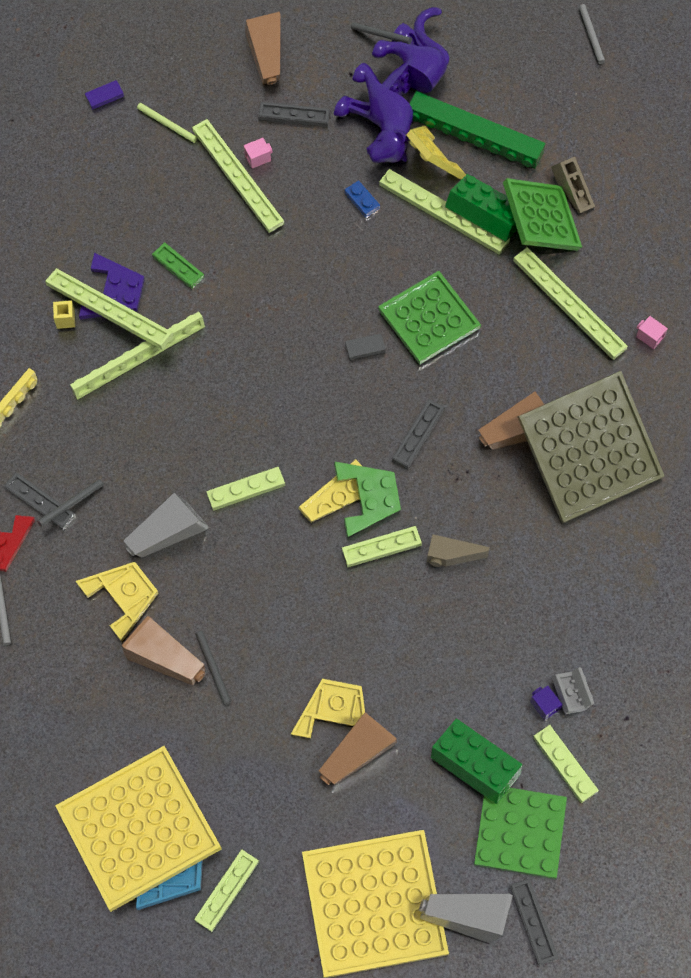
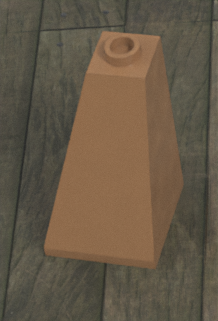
M280 12L246 20L245 35L262 85L275 84L280 78Z
M533 392L480 428L481 436L479 439L484 446L489 445L492 450L527 441L517 416L542 406L544 403L537 393Z
M149 616L142 621L121 645L124 655L128 660L190 685H194L196 681L200 682L205 676V665Z
M365 712L320 768L319 772L322 775L319 778L328 785L330 783L338 784L397 743V738Z

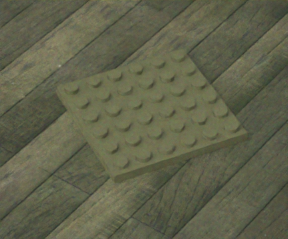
M621 371L517 416L562 523L665 477Z

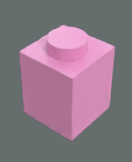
M264 138L244 145V155L251 168L271 161V153L273 151L270 144H266Z
M649 316L646 321L642 320L637 326L638 332L636 337L652 349H655L665 337L668 328Z

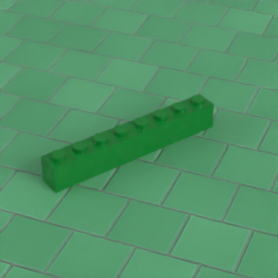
M416 91L410 102L413 110L412 121L423 123L429 128H435L444 134H450L462 141L470 142L479 148L482 147L494 154L502 155L511 161H517L526 167L536 169L544 154L546 143Z

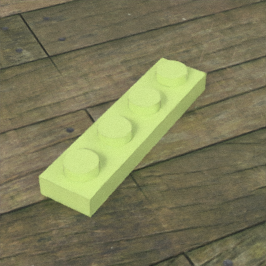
M275 467L206 492L214 511L283 487L285 482L279 467Z
M414 526L342 547V552L347 567H351L422 546V542L417 528Z
M551 725L533 736V739L581 804L599 791Z
M241 849L194 920L210 932H213L258 865L259 860Z

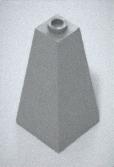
M173 493L124 542L127 544V551L132 556L137 555L142 558L207 530L209 526L185 499Z
M430 894L420 904L419 911L422 912L420 919L491 944L503 935L513 895Z

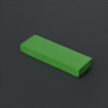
M165 242L152 253V257L191 289L204 278V274Z

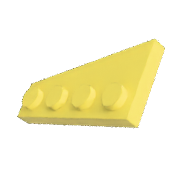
M357 460L351 463L352 465L362 466ZM335 476L299 506L298 509L312 523L358 501L359 494L356 479L337 481Z

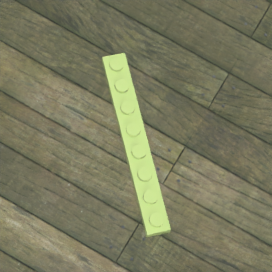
M208 119L193 126L192 130L266 230L270 233L284 225V220Z
M390 169L379 181L381 187L499 255L510 241L509 238L505 242L445 207L446 201Z
M528 247L514 257L513 261L612 360L627 350L628 346Z
M57 268L45 281L46 285L160 349H163L173 337V333Z
M197 312L167 329L173 333V337L163 349L148 341L142 342L139 346L126 351L120 357L93 370L83 378L77 379L74 383L70 384L74 396L77 400L201 330L205 327L202 315Z

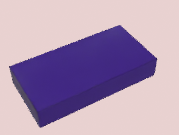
M117 80L86 92L85 97L93 110L124 97V93Z

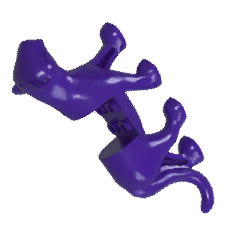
M431 7L422 11L415 20L414 30L405 23L397 27L394 33L411 37V44L392 40V42L380 40L375 44L372 52L374 58H383L387 54L392 53L398 55L404 63L395 69L382 84L368 64L362 63L356 68L352 80L356 83H366L370 102H363L343 96L335 106L334 115L337 117H344L348 113H353L371 120L381 128V132L376 139L366 148L367 154L373 163H396L401 159L407 162L406 150L409 138L406 134L410 130L413 110L409 102L402 96L409 91L410 87L423 93L431 92L446 72L450 59L448 52L441 45L430 39L424 30V23L427 19L441 15L442 10L440 8Z

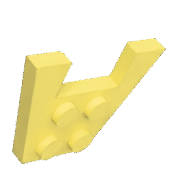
M426 126L411 129L406 134L410 139L409 143L421 152L420 156L422 159L433 163L460 180L466 176L459 165L449 161L434 144L433 140L435 137Z
M135 562L76 581L87 598L104 587L124 612V616L110 625V628L121 642L158 595L157 589Z
M322 679L291 735L311 739L315 719L354 727L365 713L362 686Z

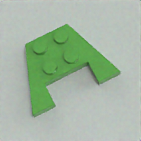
M334 462L337 481L356 479L362 511L360 516L344 518L347 538L401 510L394 472Z

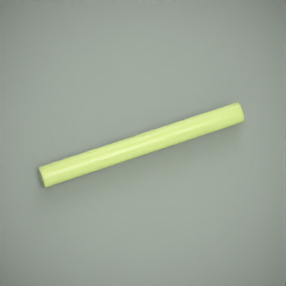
M138 104V110L193 143L197 141V136L144 104Z

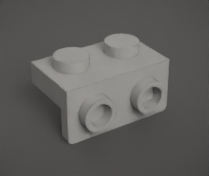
M581 667L576 668L572 672L555 674L552 677L565 714L582 712L594 705L593 696L590 693Z

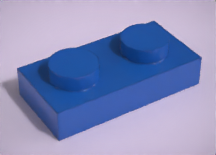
M359 180L344 189L346 196L365 218L380 209V204Z

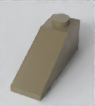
M575 157L551 167L558 185L563 187L565 195L578 213L595 207Z
M433 534L427 562L435 567H446L488 558L490 547Z

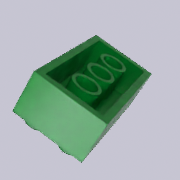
M469 174L464 176L450 190L445 205L449 210L505 242L517 231L510 204L505 194Z
M457 718L432 746L431 758L495 804L501 800L521 774L522 763Z

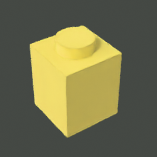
M72 300L53 302L54 321L57 329L75 327V310Z

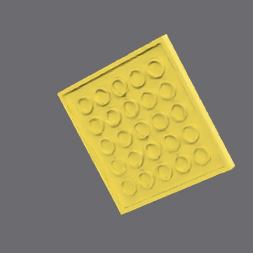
M165 746L55 805L110 912L222 849Z
M424 830L302 852L324 978L449 955L444 927L420 919L422 912L419 911L422 900L426 899L430 894H437Z

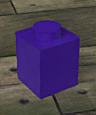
M549 686L545 688L539 687L532 693L533 696L530 703L544 721L561 710L563 704Z

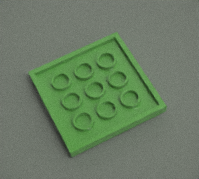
M509 178L503 181L523 245L575 251L582 248L562 186Z
M440 271L378 306L380 313L419 364H422L481 328L479 321Z
M509 788L497 804L484 796L474 866L556 879L567 797L516 788Z

